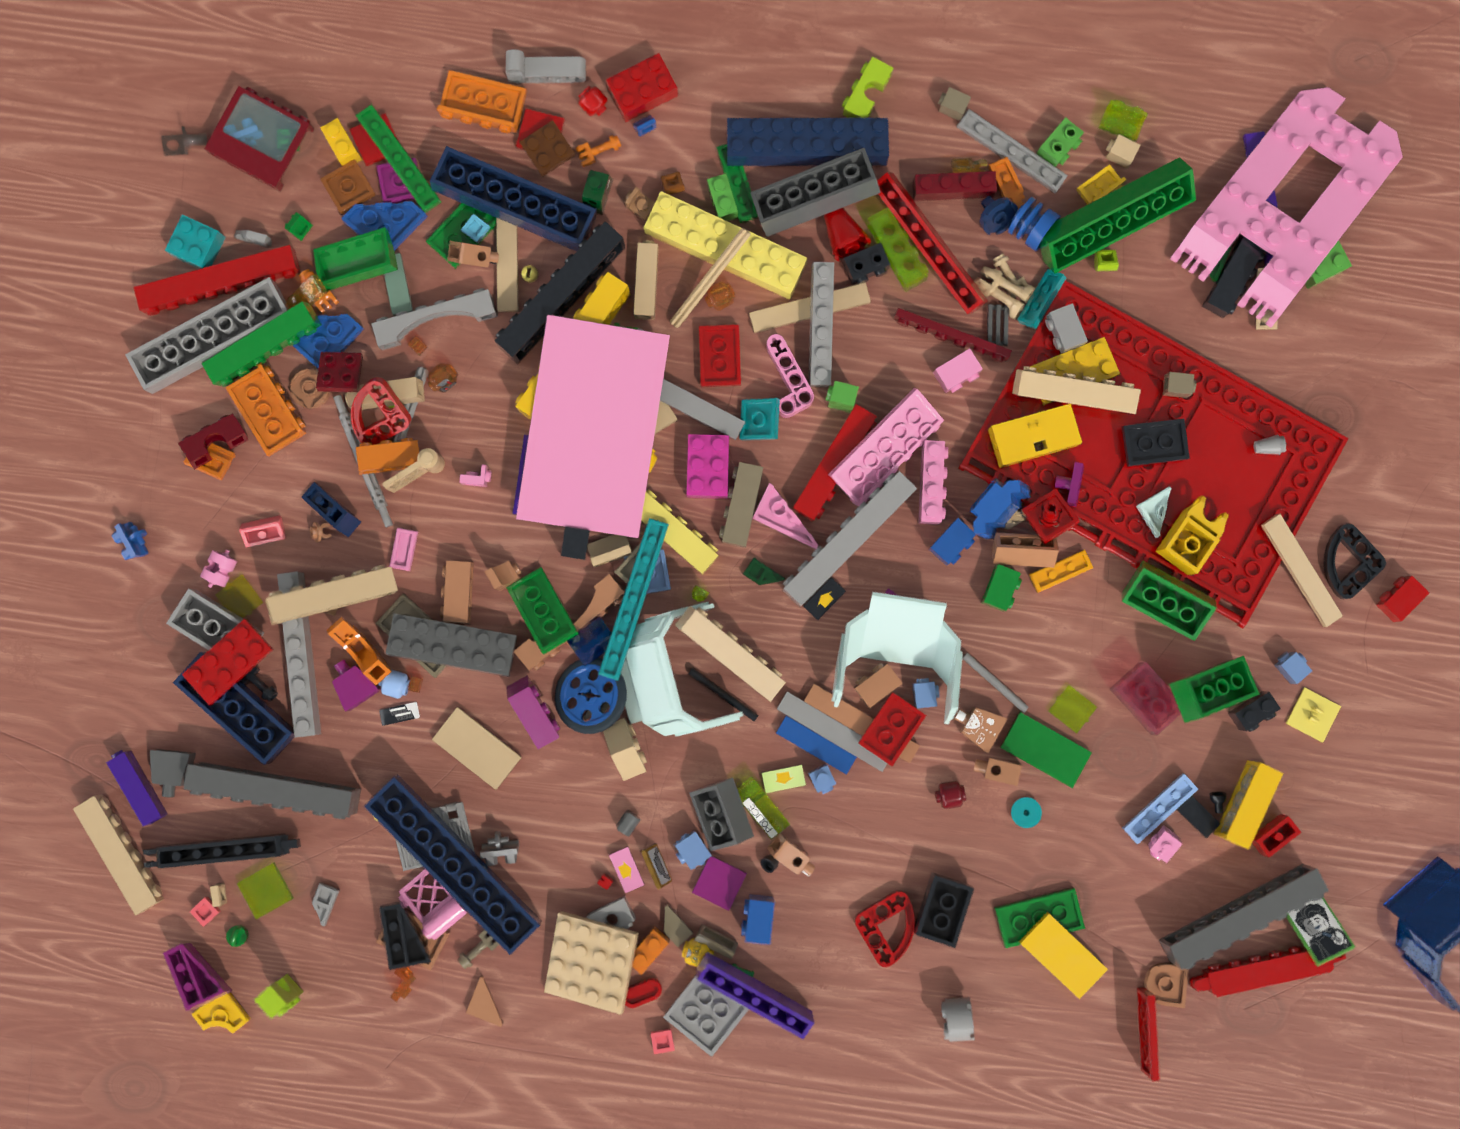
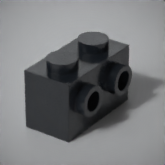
M879 243L843 259V266L851 284L857 283L859 285L869 281L868 278L874 275L876 277L885 275L887 270H889L890 262L882 244Z
M1261 691L1259 695L1250 698L1228 714L1238 730L1251 732L1260 726L1259 723L1263 720L1268 721L1277 715L1276 712L1281 708L1270 691Z

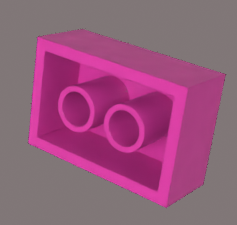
M688 434L687 498L728 499L729 435Z

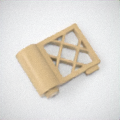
M425 448L419 452L417 462L382 484L385 489L395 493L428 471L431 473L441 472L445 466L444 458L433 449Z

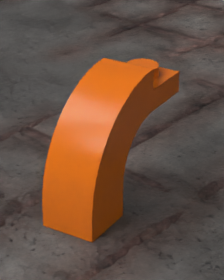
M343 617L339 618L326 630L353 657L362 673L375 685L391 673L388 664L376 648L354 625L349 624Z

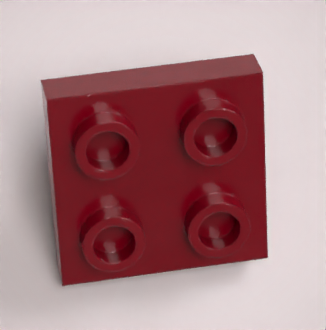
M321 352L316 383L317 391L358 392L363 360L362 353Z

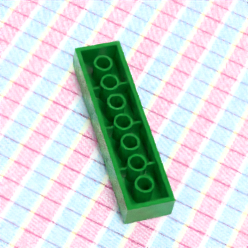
M1179 157L1055 221L1040 242L1043 262L1056 274L1196 201L1193 168Z

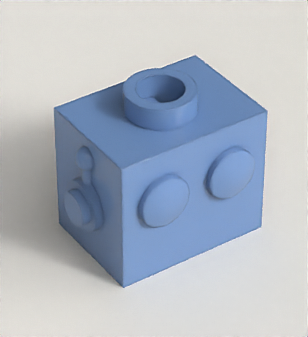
M692 831L689 834L685 833L682 835L681 840L676 841L674 844L678 850L676 856L682 865L686 862L692 870L698 865L702 866L705 864L706 859L711 857V854L698 834Z

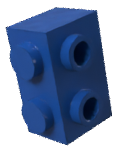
M957 518L928 550L946 566L950 563L954 565L960 559L961 555L959 553L963 548L968 550L975 542L973 537L976 534Z

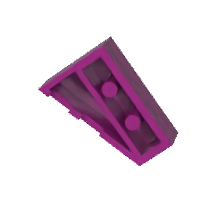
M528 675L506 687L507 699L537 749L560 738L558 730L561 728L556 719L552 720L549 715V707L545 702H542L537 687L532 684Z
M191 943L180 944L163 953L186 1011L195 1010L233 991Z

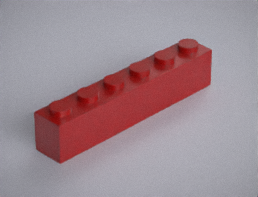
M857 404L854 406L792 510L812 522L815 518L820 519L825 511L822 508L825 501L830 502L836 493L833 491L836 482L828 474L864 439L867 432L870 433L876 427V415Z

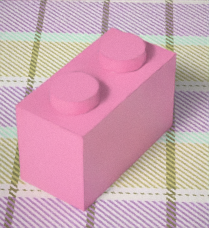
M968 349L935 369L933 374L945 393L950 390L954 393L963 387L962 383L968 380L970 383L979 378L980 375L978 373L982 371V367L971 349Z

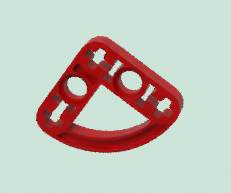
M374 377L367 381L355 396L351 407V423L360 443L369 442L372 445H377L381 441H385L406 430L411 423V415L389 384L381 377ZM374 385H376V386H379V385H380V386H381V389H379V388L375 389V388H374ZM370 394L386 417L365 427L362 420V404L364 398ZM391 400L395 407H387L384 401ZM398 418L405 420V422L400 421V422H398L396 425L394 424V423H396V421L398 420ZM380 425H387L390 428V432H383L380 429ZM374 432L376 433L372 439L365 437L366 435L371 436Z
M901 890L892 892L856 914L854 920L857 929L875 960L882 967H889L896 963L907 951L912 941L915 929L914 910L909 897ZM897 895H899L900 897L904 896L905 899L902 900L903 904H894L893 908L895 910L891 911V908L886 901L890 900V903H893L896 901L895 897ZM879 905L887 907V914L885 916H878L876 914V908ZM904 910L906 919L904 934L898 946L892 951L877 925ZM861 916H864V918L869 917L867 923L870 928L875 926V929L869 930L865 935L863 933L867 931L865 926L858 924L861 921ZM871 934H878L880 936L878 944L872 945L869 943V936ZM883 944L886 945V947H882L885 954H890L888 962L879 960L882 958L879 950L874 952L875 949H879Z

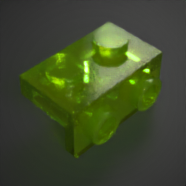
M1110 100L1098 128L1136 142L1148 113L1144 112L1142 108L1127 106L1123 101Z

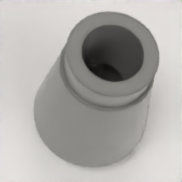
M1275 435L1254 441L1255 454L1280 455L1282 452H1286L1285 437Z

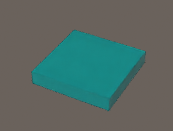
M780 399L742 400L741 420L745 421V424L740 432L739 440L778 439Z

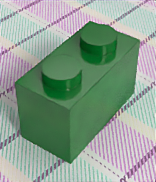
M999 564L995 565L981 603L1002 612L1011 609L1015 600L1012 597L1015 589H1019L1022 582L1020 578L1021 573Z

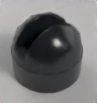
M771 854L761 860V867L768 873L775 871L779 865V861Z

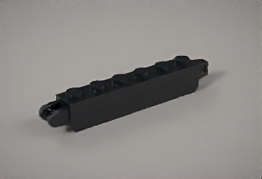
M283 833L163 845L143 850V855L156 854L157 861H147L144 863V867L170 868L279 857L289 854V849L301 847L300 838L289 839L288 835Z

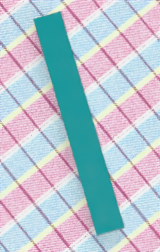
M651 518L648 520L598 675L619 680L669 526L667 523Z

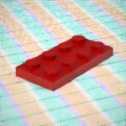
M243 619L182 675L207 704L212 705L274 649L247 619Z

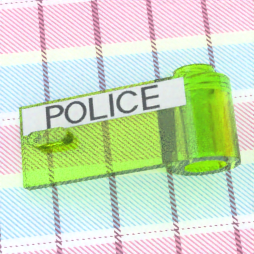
M752 776L737 787L743 806L771 840L790 825Z

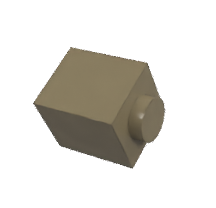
M949 87L947 93L943 92L938 104L941 105L939 112L961 121L971 96Z
M1169 372L1164 375L1163 396L1188 398L1195 392L1196 381H1194V374Z

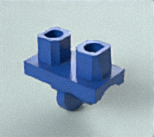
M132 522L118 523L114 526L116 531L111 536L117 544L124 543L126 548L121 551V554L125 560L149 554L144 545L146 542L143 539L147 535L145 529L138 530L137 526L133 525Z

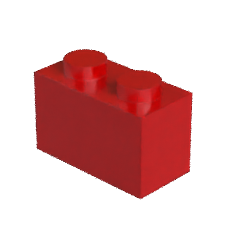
M1413 576L1399 577L1393 583L1394 587L1379 597L1380 601L1376 606L1392 622H1402L1430 594Z
M1279 814L1256 832L1252 844L1262 856L1270 858L1302 832L1288 815Z

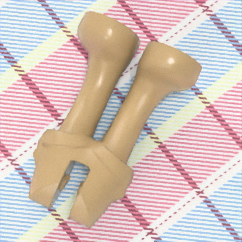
M983 266L980 273L992 280V282L989 284L985 280L976 277L974 280L975 284L984 296L988 297L991 295L1006 304L1009 308L1010 318L1015 320L1023 309L1024 303L1007 295L998 286L1014 293L1025 303L1033 294L1035 287L1032 285L1025 287L1016 285L1004 278L1000 270Z

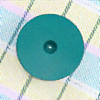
M1023 797L1013 804L1011 816L1018 826L1031 828L1039 823L1042 809L1036 800Z

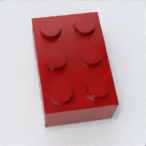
M660 53L606 79L607 89L625 123L678 96V87Z

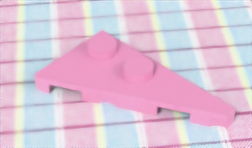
M769 483L752 519L817 549L818 544L813 536L803 526L802 522L789 508L774 486Z

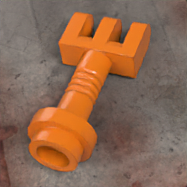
M610 135L609 141L593 148L590 147L588 142L577 146V152L585 150V152L578 155L580 160L586 159L581 162L582 166L587 167L596 163L594 156L611 148H614L615 151L619 150V147L622 145L618 135Z
M307 269L299 275L301 278L300 282L302 284L307 283L318 297L314 304L324 314L326 310L321 305L325 304L328 309H331L332 305L328 300L331 299L335 305L339 301L331 291L325 294L313 279L315 276L314 272H310Z

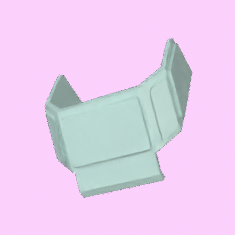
M873 592L869 610H865L846 624L845 633L841 635L832 693L834 707L839 706L842 696L845 667L860 657L933 668L947 685L944 724H949L958 710L963 652L960 651L961 640L943 621L947 603Z
M704 602L692 607L694 609L700 607L703 611H708L714 608V603ZM689 607L644 619L645 622L636 625L621 671L627 688L625 709L629 724L642 721L645 725L664 736L675 734L676 737L740 720L739 717L744 716L743 712H737L701 722L682 710L663 637L673 620L681 618Z

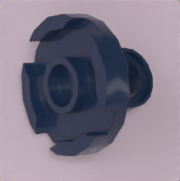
M987 196L981 201L984 211L979 220L980 226L988 235H991L990 233L998 235L1007 231L1014 215L1018 211V206L1010 198L1003 197L994 201L990 196Z

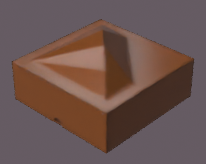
M680 171L660 176L666 194L671 195L685 191Z

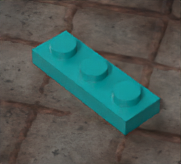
M1047 269L1017 319L1020 324L1034 329L1037 328L1065 282V275L1059 272L1054 274L1052 270Z

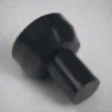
M1211 792L1209 795L1211 802L1214 803L1215 813H1223V803L1227 799L1226 793Z

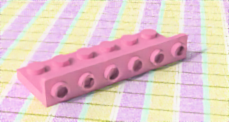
M913 388L828 475L847 494L853 504L860 506L863 502L866 503L869 500V496L878 487L881 488L883 486V482L892 472L895 474L898 467L910 459L912 453L923 445L924 440L931 433L936 432L940 428V424L944 419L920 391Z

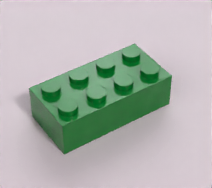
M1144 560L1121 593L1122 602L1193 641L1196 640L1217 609L1215 599Z
M1244 656L1225 661L1169 684L1184 723L1202 719L1259 695Z

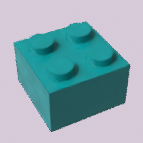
M182 215L164 251L185 263L202 269L213 265L226 237L218 230Z

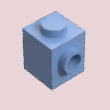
M1297 652L1283 653L1277 659L1279 662L1274 665L1290 684H1298L1312 672L1311 668L1306 664V658Z
M929 678L917 679V683L912 684L914 707H936V698L940 696L938 685L935 686V682H929Z
M827 764L808 772L817 793L822 792V794H825L834 789L833 785L836 782Z

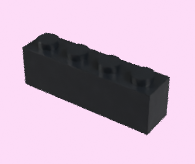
M1242 236L1202 307L1221 318L1228 314L1232 315L1237 307L1235 303L1237 298H1241L1247 289L1245 286L1247 280H1251L1257 271L1255 269L1257 262L1261 263L1266 255L1264 249Z

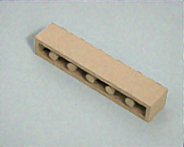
M1025 366L1023 370L1017 369L1012 394L1136 414L1141 390L1135 389L1134 384L1122 382L1121 386L1114 385L1115 381L1106 379L1099 383L1095 382V378L1083 376V379L1080 380L1075 379V374L1063 373L1062 377L1056 376V371L1050 370L1037 373L1036 368Z
M689 606L675 626L771 702L786 683L780 678L782 674L775 668L768 669L766 667L768 663L759 655L757 658L752 656L753 650L743 643L740 646L736 643L738 638L729 631L725 634L721 630L723 626L716 620L709 621L706 618L708 614L700 607L694 609L692 606Z
M102 794L95 795L73 808L132 911L135 915H138L164 900L162 890L152 880V873L149 868L144 867L141 861V854L132 846L130 835L122 829L120 818L112 812L110 801Z

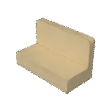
M614 534L587 545L593 567L601 566L632 553L627 536Z

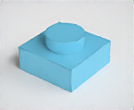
M473 214L461 230L476 243H479L490 229V226Z

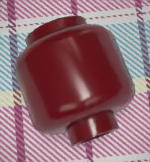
M958 781L940 783L938 791H935L936 803H941L944 809L961 807L963 801H966L964 785H960Z

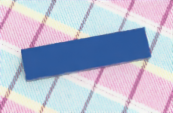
M785 716L776 734L846 775L857 758L788 716Z

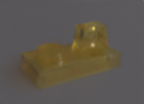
M311 275L287 298L286 304L289 308H292L303 301L312 306L327 290L317 275Z

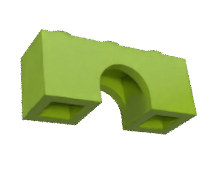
M874 57L871 58L869 63L865 62L861 69L863 75L860 80H855L851 88L853 90L850 97L847 96L842 104L844 108L843 116L847 118H868L875 102L868 99L864 92L870 88L883 92L892 75L893 67Z
M286 974L280 980L271 984L254 1001L270 1019L276 1015L281 1017L301 1000L299 996L303 993V990Z

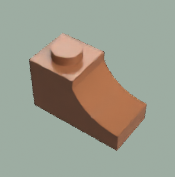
M509 560L484 571L494 589L498 591L506 589V587L521 579L519 574L522 573L517 563L512 564Z

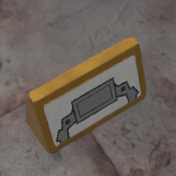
M654 844L643 849L641 853L656 888L659 890L671 883L672 878L658 845Z

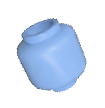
M391 670V673L379 682L378 685L381 686L382 694L399 699L403 695H407L411 680H408L407 674Z

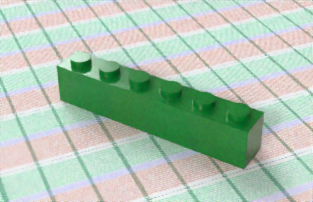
M302 301L201 364L213 385L226 387L232 384L233 379L248 374L250 372L249 369L260 363H266V359L270 356L281 354L283 348L288 345L293 346L300 342L301 337L315 333L322 324L312 306Z

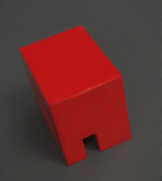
M604 873L597 884L608 890L614 880Z

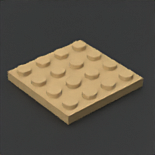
M563 911L559 912L544 992L621 1015L624 1012L638 932Z

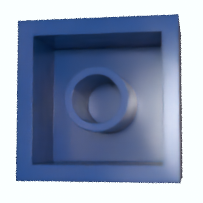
M749 894V899H745L744 915H747V920H742L741 936H745V942L770 945L775 905L774 897Z

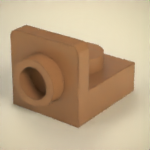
M637 187L633 191L630 190L624 199L626 201V209L646 222L655 202L642 194Z

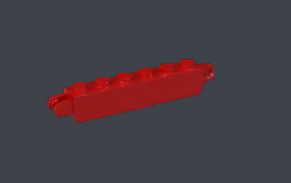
M1292 946L1288 948L1289 951L1281 952L1280 950H1274L1262 957L1261 955H1251L1248 957V960L1233 959L1229 960L1228 964L1220 965L1219 963L1208 965L1207 969H1202L1203 974L1191 977L1189 984L1191 988L1198 992L1208 990L1215 996L1221 997L1331 973L1334 969V963L1346 959V955L1343 954L1317 967L1305 947Z

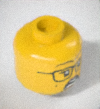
M691 938L690 941H686L684 944L682 957H684L687 964L697 967L707 952L714 955V951L706 944L695 941V938Z

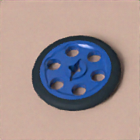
M586 657L570 664L562 672L555 688L554 701L560 719L567 727L582 734H595L611 727L621 716L627 700V688L622 674H620L618 681L598 675V678L594 681L590 680L589 674L592 670L596 669L599 673L603 661L599 657ZM578 677L580 685L574 689L571 682L574 678ZM607 682L613 684V690L610 693L604 691V685ZM594 693V695H598L601 697L588 698L587 696L580 694ZM571 698L577 700V705L573 709H570L568 706V701ZM604 702H608L610 709L604 714L601 712V705ZM586 710H590L592 714L589 721L583 720V713Z

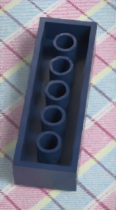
M200 652L175 679L173 684L264 765L271 764L295 737L294 728L240 680L214 704L208 705L182 675L206 653Z

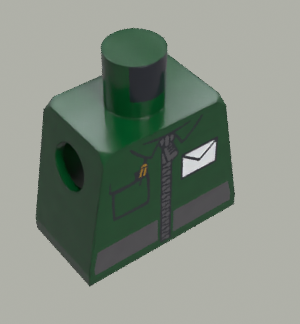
M594 170L589 171L582 194V202L596 209V214L603 215L613 178L605 173Z

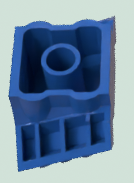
M995 478L970 508V512L977 517L973 522L974 534L984 539H994L995 533H997L996 529L1006 528L1005 524L1018 509H1022L1021 499L1031 498L1030 487L1020 480L1007 481L1004 485Z

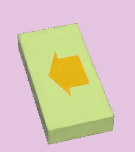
M802 765L762 772L766 793L806 785Z

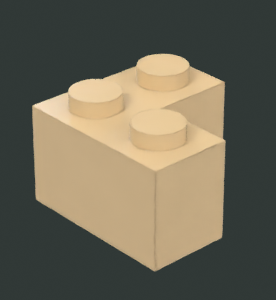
M622 718L603 731L610 755L623 781L647 772L644 765L647 760L644 752H639L641 748L637 738H633V736H636L632 724L628 725L626 719Z

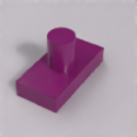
M1075 462L1072 478L1058 475L1056 478V488L1070 490L1067 501L1070 506L1077 507L1084 470L1083 463Z

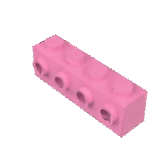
M924 440L922 445L918 524L939 525L942 519L945 520L946 508L942 507L943 499H946L947 492L946 487H943V479H947V467H944V459L948 458V447H945V441Z

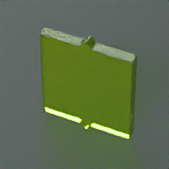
M243 574L231 583L228 582L226 587L215 594L225 608L242 619L248 614L251 615L253 610L264 603Z
M1068 685L1062 694L1056 697L1057 700L1048 712L1077 734L1082 726L1089 722V717L1096 710L1097 706Z

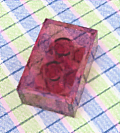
M1147 662L1137 663L1110 688L1150 735L1157 736L1181 715L1172 690Z

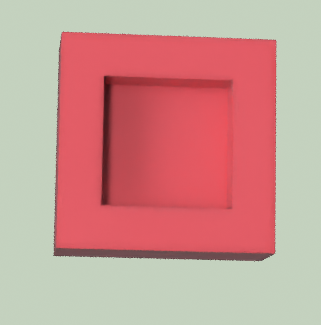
M208 896L202 899L190 911L203 927L221 912L218 907H213L212 901Z
M671 1028L651 1032L654 1054L675 1051Z

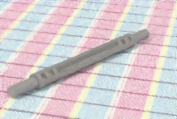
M337 395L333 399L340 414L339 419L357 461L356 447H359L361 443L354 433L351 413H348L341 395ZM375 473L363 474L362 476L376 510H379L385 527L392 526L393 523L386 508L388 505Z

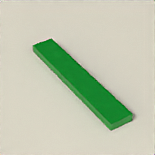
M369 105L355 116L422 210L427 213L439 205L441 200L432 191L431 186L373 105Z

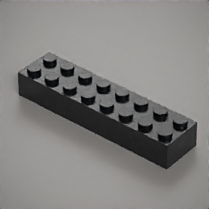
M606 221L602 225L598 224L593 229V235L588 240L584 239L578 246L579 250L566 258L565 265L561 269H556L551 275L552 279L547 284L544 283L537 290L538 294L533 299L530 298L523 306L524 309L519 314L513 315L506 329L502 328L496 334L495 343L517 365L544 337L547 315L562 317L626 248L623 237Z

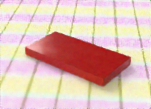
M1137 987L1141 1071L1151 1081H1160L1155 995L1145 987Z

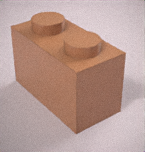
M878 664L872 669L873 674L868 678L864 675L855 682L857 686L854 689L868 708H871L902 684L888 664Z

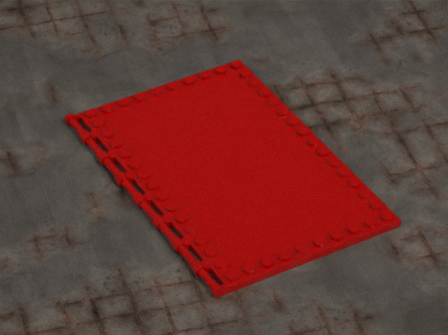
M1065 280L958 469L966 470L989 484L995 478L1004 485L1007 478L1011 481H1022L1030 487L1031 498L1021 499V502L1024 503L1023 505L1027 507L1054 489H1057L1067 502L1070 490L1055 487L1057 475L1072 478L1075 462L1083 463L1084 470L1077 507L1070 506V508L1079 519L1102 532L1098 536L1078 524L1068 531L1072 530L1095 543L1094 545L1103 551L1108 550L1124 559L1135 569H1138L1143 560L1147 562L1149 558L1173 571L1171 576L1183 582L1184 579H1187L1207 590V595L1216 600L1217 609L1215 611L1234 621L1238 627L1243 629L1282 561L1261 524L1274 515L1281 514L1295 537L1349 438ZM1073 303L1088 340L1085 344L1103 337L1106 339L1120 372V375L1108 380L1115 381L1114 385L1121 386L1122 382L1134 384L1135 389L1141 390L1136 414L1071 404L1082 440L1080 445L999 468L988 432L991 426L1070 404L1053 401L1043 405L1042 400L1039 398L1015 395L1012 392L1017 369L1023 370L1024 366L1030 367L1061 354L1059 349L1057 350L1054 346L1053 333L1048 330L1045 320L1049 312ZM1169 372L1194 374V381H1196L1195 392L1188 398L1163 396L1164 375ZM1175 419L1185 420L1190 459L1127 467L1122 426ZM1275 435L1285 437L1286 452H1282L1280 455L1255 454L1254 441ZM1042 442L1034 444L1036 452L1044 450ZM972 458L994 470L995 474L991 476L970 464L969 461ZM1170 486L1171 491L1160 536L1155 538L1136 506ZM1199 496H1204L1206 501L1203 515L1208 521L1211 522L1220 513L1223 514L1224 512L1228 514V518L1225 523L1224 532L1219 539L1220 541L1197 574L1187 575L1155 551L1182 511L1192 505ZM1113 538L1136 550V555L1133 556L1112 544ZM1220 599L1244 611L1243 615L1240 616L1218 604Z

